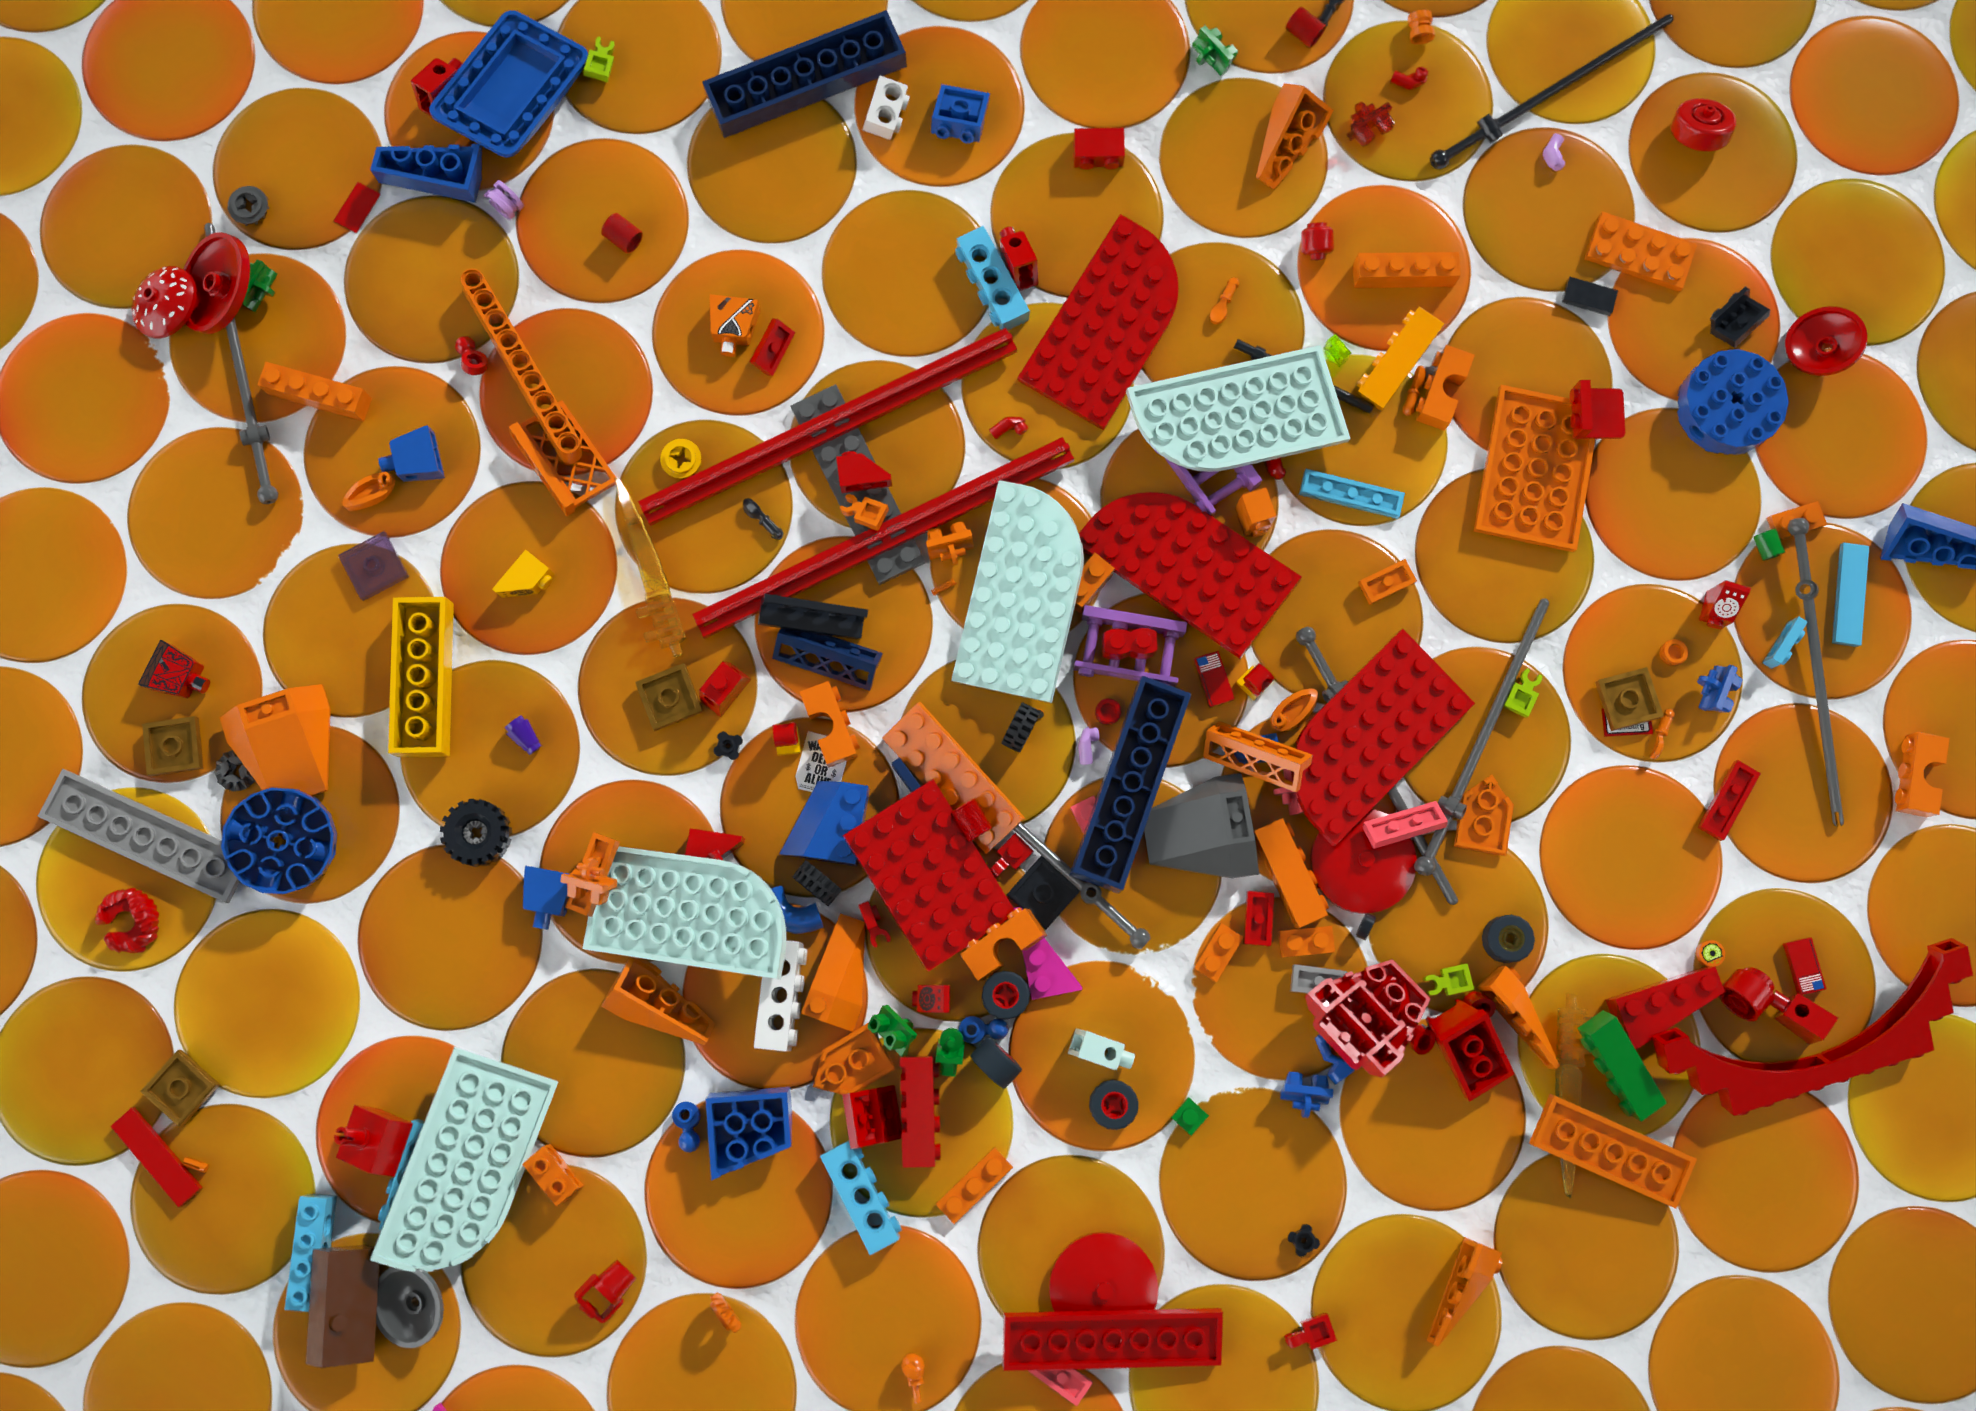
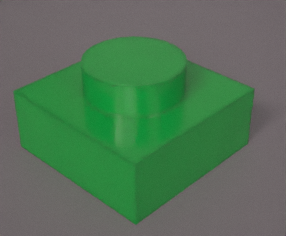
M1187 1097L1171 1115V1118L1192 1136L1209 1115Z

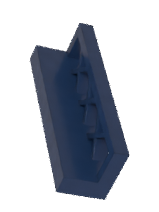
M781 628L777 634L772 659L870 691L883 653L829 635ZM782 644L791 646L795 654L790 656L781 653ZM805 654H815L820 662L815 664L809 662ZM833 661L840 662L845 670L835 671L829 663ZM861 669L869 672L867 681L857 678L854 671Z

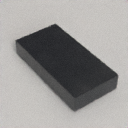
M1569 277L1561 303L1610 316L1613 313L1618 290Z

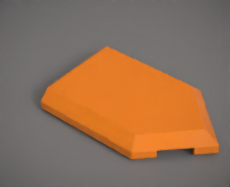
M1490 775L1463 794L1460 803L1467 805V809L1462 820H1457L1454 847L1497 856H1506L1514 804L1504 794L1494 776Z
M868 1023L822 1050L813 1084L814 1088L841 1095L857 1092L896 1069L876 1033H872L867 1028Z

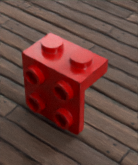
M1580 380L1570 391L1573 439L1623 438L1626 433L1623 390L1619 388H1591V380Z

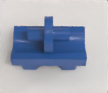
M1717 665L1714 666L1713 670L1709 671L1708 676H1699L1697 683L1703 686L1701 692L1703 697L1698 708L1704 711L1731 712L1734 703L1727 695L1729 691H1737L1743 681L1736 674L1737 667L1733 665L1727 667Z
M1290 1071L1280 1091V1099L1293 1101L1292 1108L1301 1109L1303 1118H1309L1310 1110L1320 1111V1104L1328 1105L1330 1098H1333V1089L1329 1088L1326 1075H1313L1311 1086L1302 1085V1074Z

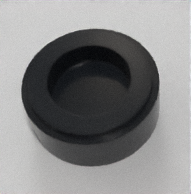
M1369 913L1364 915L1356 932V937L1364 941L1367 939L1376 916Z

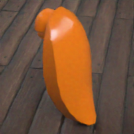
M389 472L376 473L364 477L348 490L342 502L343 506L348 511H356L380 503L394 489L395 477Z
M1305 689L1285 698L1276 707L1270 718L1273 729L1282 732L1290 731L1305 722L1316 707L1318 701L1317 690Z

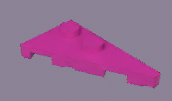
M1045 938L1028 950H1022L1032 1000L1082 990L1080 983Z

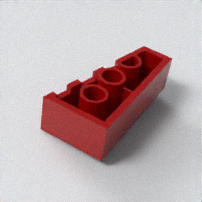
M1716 966L1702 967L1605 999L1610 1014L1617 1017L1634 1048L1637 1050L1651 1041L1652 1035L1668 1030L1723 994L1725 990Z
M934 1056L900 1057V1067H902L900 1079L902 1096L901 1122L903 1123L902 1168L935 1167L936 1160H941V1145L935 1144V1133H940V1116H935V1105H940V1090L934 1089V1078H939V1062L934 1061Z

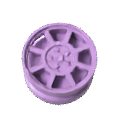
M500 180L494 184L492 191L488 190L484 194L486 199L490 198L489 203L508 220L515 216L514 213L517 210L520 211L524 207L519 197Z

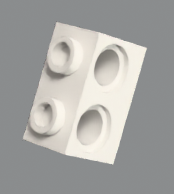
M879 76L862 130L891 140L893 132L898 133L903 119L899 117L900 110H906L910 96L905 95L908 85ZM885 95H893L896 100L891 101ZM879 117L887 118L889 123L881 122Z

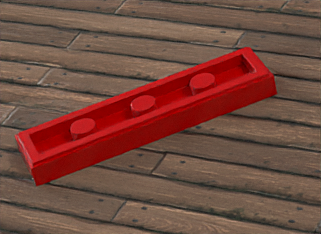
M135 1107L130 1108L110 1126L178 1208L184 1206L203 1188Z

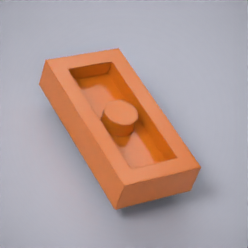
M1818 501L1767 517L1770 528L1777 530L1780 540L1793 537L1788 531V524L1792 519L1805 518L1809 522L1808 532L1827 525Z
M1403 559L1360 580L1358 584L1369 605L1415 584L1417 580L1406 559Z
M1220 923L1193 969L1216 983L1244 937Z
M1332 926L1278 931L1281 958L1335 952Z

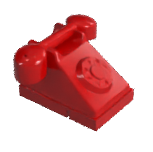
M1479 991L1468 993L1462 1001L1456 999V1005L1435 1018L1427 1017L1425 1019L1427 1026L1423 1024L1417 1025L1409 1043V1046L1417 1054L1425 1055L1433 1049L1436 1041L1464 1097L1469 1102L1515 1074L1490 1020L1495 1013L1496 1005L1486 994Z

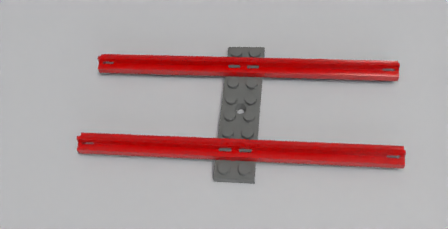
M1006 327L845 403L836 384L791 405V409L799 423L798 426L638 501L648 524L652 526L812 450L839 506H852V503L847 502L845 497L846 494H851L859 502H862L864 497H868L887 504L889 507V511L878 531L855 523V515L845 516L854 537L693 613L692 615L704 639L758 614L764 594L791 598L866 561L878 584L886 583L925 564V560L914 538L993 501L999 480L1026 485L1074 462L1069 444H1066L1064 438L1061 437L902 514L888 487L849 493L841 492L837 456H841L844 452L855 451L857 454L862 453L875 463L858 428L1017 353L1013 337ZM1007 343V345L994 350V348ZM1061 453H1064L1063 455H1061V456H1059V457H1057V458L1051 460V458H1053V457H1055V456H1057V455H1059V454H1061ZM662 505L664 506V507H662V508H660V509H658V510H656V511H654V512H652V513H649V511H651V510H653V509H655V508H658V507H660V506H662ZM717 618L719 619V620H717V621H715V622H713V623H711V624H709V625L704 626V624H706V623H708V622H710V621H713V620H715V619H717Z

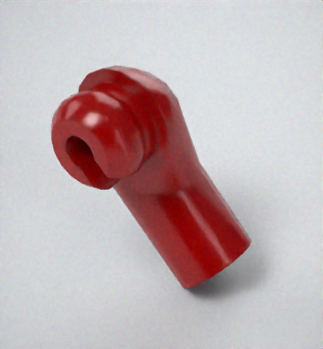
M1005 417L991 427L989 431L995 439H998L1008 430H1015L1016 434L1022 435L1027 432L1028 425L1022 417Z
M1281 458L1265 461L1270 476L1276 480L1285 477L1286 469L1283 468Z

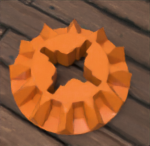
M717 1292L710 1296L712 1300L710 1306L726 1330H732L734 1333L740 1330L741 1322L725 1297Z

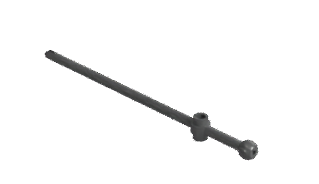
M205 224L206 237L216 233L213 224ZM233 318L226 326V331L247 422L246 430L239 431L243 446L250 444L252 446L261 486L257 492L258 500L263 504H272L278 499V491L271 485L262 446L264 441L270 440V435L266 425L259 427L257 423L235 318Z
M1805 518L1790 520L1788 524V531L1795 538L1800 582L1797 584L1795 592L1803 600L1805 620L1808 622L1806 627L1832 821L1837 827L1836 812H1839L1841 826L1844 824L1814 603V599L1819 593V588L1815 582L1811 581L1805 537L1809 530V522ZM1810 586V592L1804 594V589Z
M1545 598L1540 600L1452 795L1449 798L1441 796L1438 801V805L1448 823L1446 828L1434 832L1424 856L1419 857L1415 861V871L1421 875L1429 876L1433 874L1436 868L1433 860L1452 819L1455 817L1462 820L1466 812L1467 805L1460 803L1462 796L1549 607V601Z
M1307 626L1296 632V640L1300 645L1306 646L1328 686L1327 690L1322 692L1323 699L1327 703L1348 681L1339 682L1336 680L1315 643V630ZM1394 786L1387 794L1397 812L1408 809L1396 786ZM1424 836L1412 837L1421 855L1424 856L1428 848ZM1434 858L1433 861L1436 868L1433 876L1448 903L1455 905L1458 903V898L1439 863Z
M1022 823L1013 829L1081 891L1080 896L1083 902L1091 905L1095 904L1130 936V943L1133 947L1142 949L1151 939L1149 932L1143 928L1137 929L1101 896L1102 892L1099 886L1069 876L1071 868ZM1093 890L1096 896L1088 897L1086 891Z

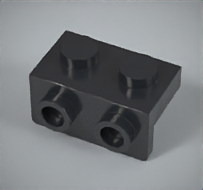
M1745 286L1738 293H1734L1728 303L1721 309L1718 308L1714 311L1710 318V334L1735 348L1770 316V309L1751 299L1750 289Z

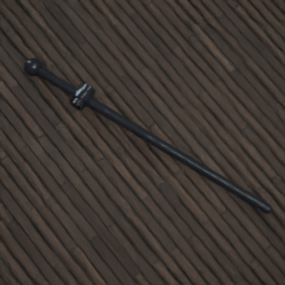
M1665 15L1499 118L1493 119L1490 114L1484 116L1477 122L1480 127L1478 131L1445 151L1441 149L1434 151L1430 156L1432 167L1438 170L1444 169L1448 165L1449 159L1483 138H1487L1490 144L1503 136L1500 130L1501 127L1671 24L1674 20L1673 15Z

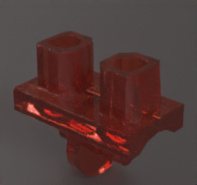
M1363 102L1357 103L1355 105L1356 113L1351 115L1354 123L1350 125L1351 131L1347 133L1349 140L1351 141L1356 138L1364 147L1375 138L1371 128L1376 126L1382 135L1391 131L1395 123L1390 115L1392 107L1389 102L1375 109L1373 103L1368 106Z

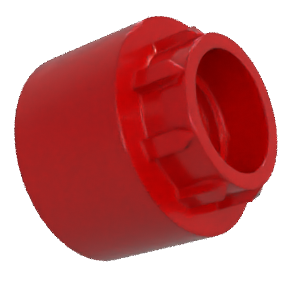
M1749 967L1735 970L1723 983L1725 992L1719 996L1721 1002L1733 1014L1741 1019L1753 1022L1774 1001L1773 990L1775 987L1772 980L1764 972Z

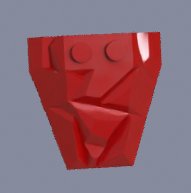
M1393 959L1365 967L1363 971L1355 974L1348 972L1338 979H1325L1305 996L1308 1009L1314 1015V1029L1352 1069L1358 1070L1363 1067L1368 1074L1383 1078L1402 1061L1403 1052L1411 1042L1412 1033L1419 1024L1431 999Z

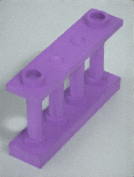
M1166 459L1196 501L1194 504L1202 512L1205 511L1212 517L1216 512V509L1213 507L1215 504L1241 487H1247L1252 492L1262 482L1261 477L1252 465L1233 468L1237 473L1236 479L1209 497H1206L1198 485L1219 471H1201L1192 477L1185 467Z
M1088 605L1084 606L1082 620L1087 621V625H1089L1083 661L1075 660L1073 670L1079 671V675L1087 677L1100 674L1139 681L1143 675L1176 687L1178 678L1170 676L1175 641L1185 635L1187 622ZM1102 624L1112 625V629L1149 628L1163 634L1165 644L1160 675L1144 672L1146 659H1136L1134 670L1119 668L1120 660L1109 659L1108 666L1094 664L1093 660L1099 627Z

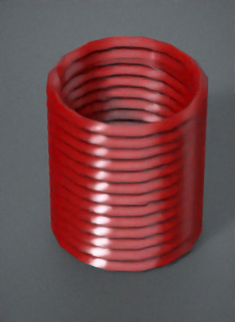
M1302 6L1292 14L1285 29L1310 48L1322 36L1326 25L1323 22L1321 23L1319 19L1317 20L1315 16Z
M619 213L610 215L601 229L602 236L606 237V239L610 240V242L614 243L625 253L633 252L643 237L642 231L619 215Z
M976 799L970 800L951 812L968 842L992 828L991 823H989L981 807H979L980 805L975 801Z

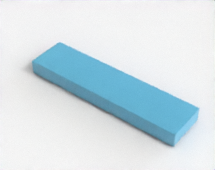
M1305 469L1299 491L1301 496L1395 519L1400 517L1405 495L1404 492L1310 469Z
M1845 542L1840 544L1832 635L1833 644L1853 647L1862 645L1869 546Z

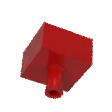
M354 1105L347 1127H339L336 1130L337 1133L344 1135H334L335 1143L340 1145L336 1158L369 1174L395 1177L413 1123L378 1108Z

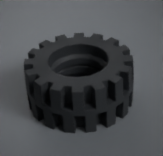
M1022 702L1001 744L1020 753L1041 711Z
M806 860L792 876L828 907L842 891L840 887Z

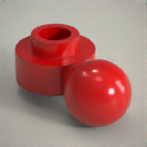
M468 336L459 337L455 342V349L458 354L462 355V370L470 375L483 374L487 370V356L475 350L476 345L472 338Z

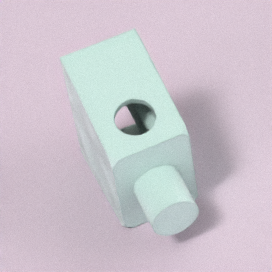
M1078 1028L1075 1029L1067 1053L1117 1070L1118 1066L1130 1069L1135 1058L1134 1053L1124 1050L1125 1044ZM1108 1049L1107 1055L1104 1056L1105 1050Z

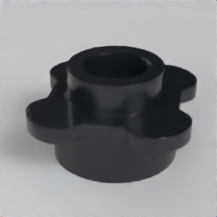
M725 731L720 732L717 736L718 744L714 748V754L718 757L723 755L729 757L730 760H736L739 757L740 745L743 743L742 737L740 735H728ZM729 743L731 745L730 748H726V744Z
M1303 1224L1301 1229L1288 1234V1241L1293 1243L1296 1248L1295 1253L1299 1257L1306 1256L1307 1252L1318 1249L1320 1246L1319 1239L1315 1238L1312 1233V1227L1308 1224ZM1302 1238H1306L1305 1243L1301 1242Z

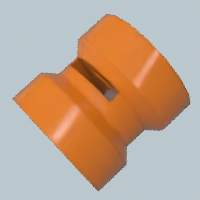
M1418 10L1408 15V26L1411 28L1409 33L1411 43L1421 45L1431 42L1435 38L1434 28L1431 26L1433 22L1432 12L1429 10Z

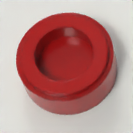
M1103 699L1096 706L1095 716L1101 724L1113 725L1121 716V706L1114 699Z

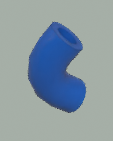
M782 886L771 888L781 906L786 932L801 934L824 928L816 903L799 908L794 907L787 901Z

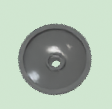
M391 1267L378 1278L376 1324L382 1334L392 1343L404 1348H416L429 1342L440 1329L444 1312L442 1295L434 1279L425 1270L415 1268L416 1272Z

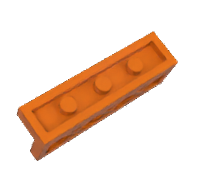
M1221 721L1207 730L1203 754L1205 759L1293 792L1300 790L1303 771L1311 765L1313 757L1312 754ZM1213 742L1222 747L1225 752L1224 755L1221 756L1212 752ZM1237 751L1243 753L1248 763H1240L1234 753ZM1257 761H1266L1272 771L1269 773L1262 771ZM1287 769L1293 771V782L1286 780L1280 770Z

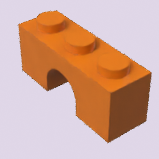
M1447 344L1441 352H1436L1431 364L1435 367L1433 374H1428L1423 386L1424 389H1427L1424 397L1419 398L1415 411L1419 412L1416 421L1443 431L1446 430L1452 421L1459 400L1447 396L1443 390V384L1450 382L1461 386L1468 376L1474 354Z
M826 681L800 691L810 720L825 716L833 721L832 732L827 737L818 740L828 768L858 757L856 750L860 749L855 734L849 735L846 726L851 723L846 710L840 711L837 702L842 699L837 686L831 687L830 682Z
M1922 732L1906 735L1902 743L1903 762L1898 770L1900 784L1895 794L1896 811L1926 818L1940 815L1943 789L1932 787L1925 781L1924 769L1926 766L1936 767L1946 764L1950 738Z
M1017 908L1007 916L1008 921L1002 925L999 923L994 924L986 930L987 935L981 940L973 939L968 943V946L965 948L966 950L960 955L977 981H984L1004 967L998 956L999 945L1004 940L1012 939L1021 950L1026 951L1047 936L1030 909L1025 908L1022 910Z

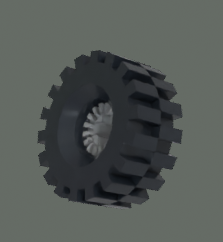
M468 799V802H458V807L456 808L451 807L448 810L450 815L448 817L444 816L442 820L445 822L444 827L440 826V832L443 833V837L440 838L441 843L445 844L444 850L451 855V858L466 865L479 867V865H490L489 862L491 861L496 862L500 859L498 857L500 854L504 855L507 849H505L506 844L510 845L512 840L509 838V834H512V828L508 825V823H511L509 818L504 815L505 812L501 808L482 799ZM483 828L481 830L482 838L476 837L472 839L474 835L472 829Z

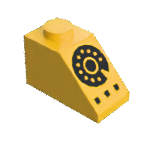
M525 550L492 590L501 598L538 594L541 590H546L553 581L552 577L555 574Z

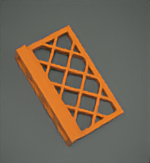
M561 400L558 402L574 431L580 436L581 450L590 452L594 456L592 465L578 461L569 464L563 462L558 454L556 457L545 455L543 453L544 444H551L550 440L546 438V433L543 431V436L539 437L531 435L527 430L535 424L540 425L536 416L529 418L521 424L515 422L508 427L511 438L567 517L574 513L575 508L616 485L618 479ZM554 425L552 428L560 429L563 426ZM568 445L566 448L574 449L575 446ZM559 463L573 466L570 477L560 476L557 473ZM577 467L591 470L588 481L574 478ZM594 471L606 473L609 480L603 484L592 482ZM572 484L587 486L585 494L575 499L571 493Z

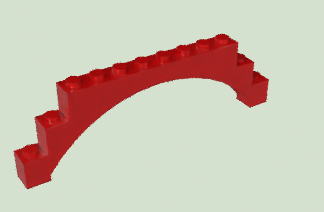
M1953 938L1928 945V954L1918 973L1893 1006L1877 1021L1856 1036L1821 1053L1795 1060L1778 1062H1750L1731 1059L1690 1042L1689 1036L1676 1027L1652 1035L1658 1065L1669 1074H1680L1687 1071L1691 1087L1701 1095H1711L1718 1092L1721 1106L1733 1116L1746 1115L1749 1111L1760 1107H1770L1774 1103L1785 1099L1797 1098L1800 1094L1809 1091L1822 1090L1827 1085L1846 1082L1850 1078L1861 1074H1871L1874 1070L1885 1066H1895L1899 1062L1910 1058H1920L1925 1053L1934 1051L1929 1021H1938L1944 1016L1954 1013L1949 984L1960 983L1963 979L1973 976L1968 946Z

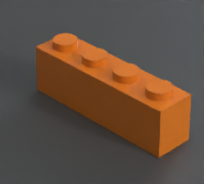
M1459 252L1358 253L1353 263L1354 288L1454 287L1461 276Z
M265 362L257 384L268 395L363 422L372 400L362 388L270 362Z
M1282 818L1255 830L1256 846L1294 928H1301L1327 916L1328 903L1322 894L1319 895L1315 888L1317 880L1311 870L1307 871L1303 862L1306 861L1305 854L1300 846L1296 847L1292 839L1295 834L1290 823H1285Z

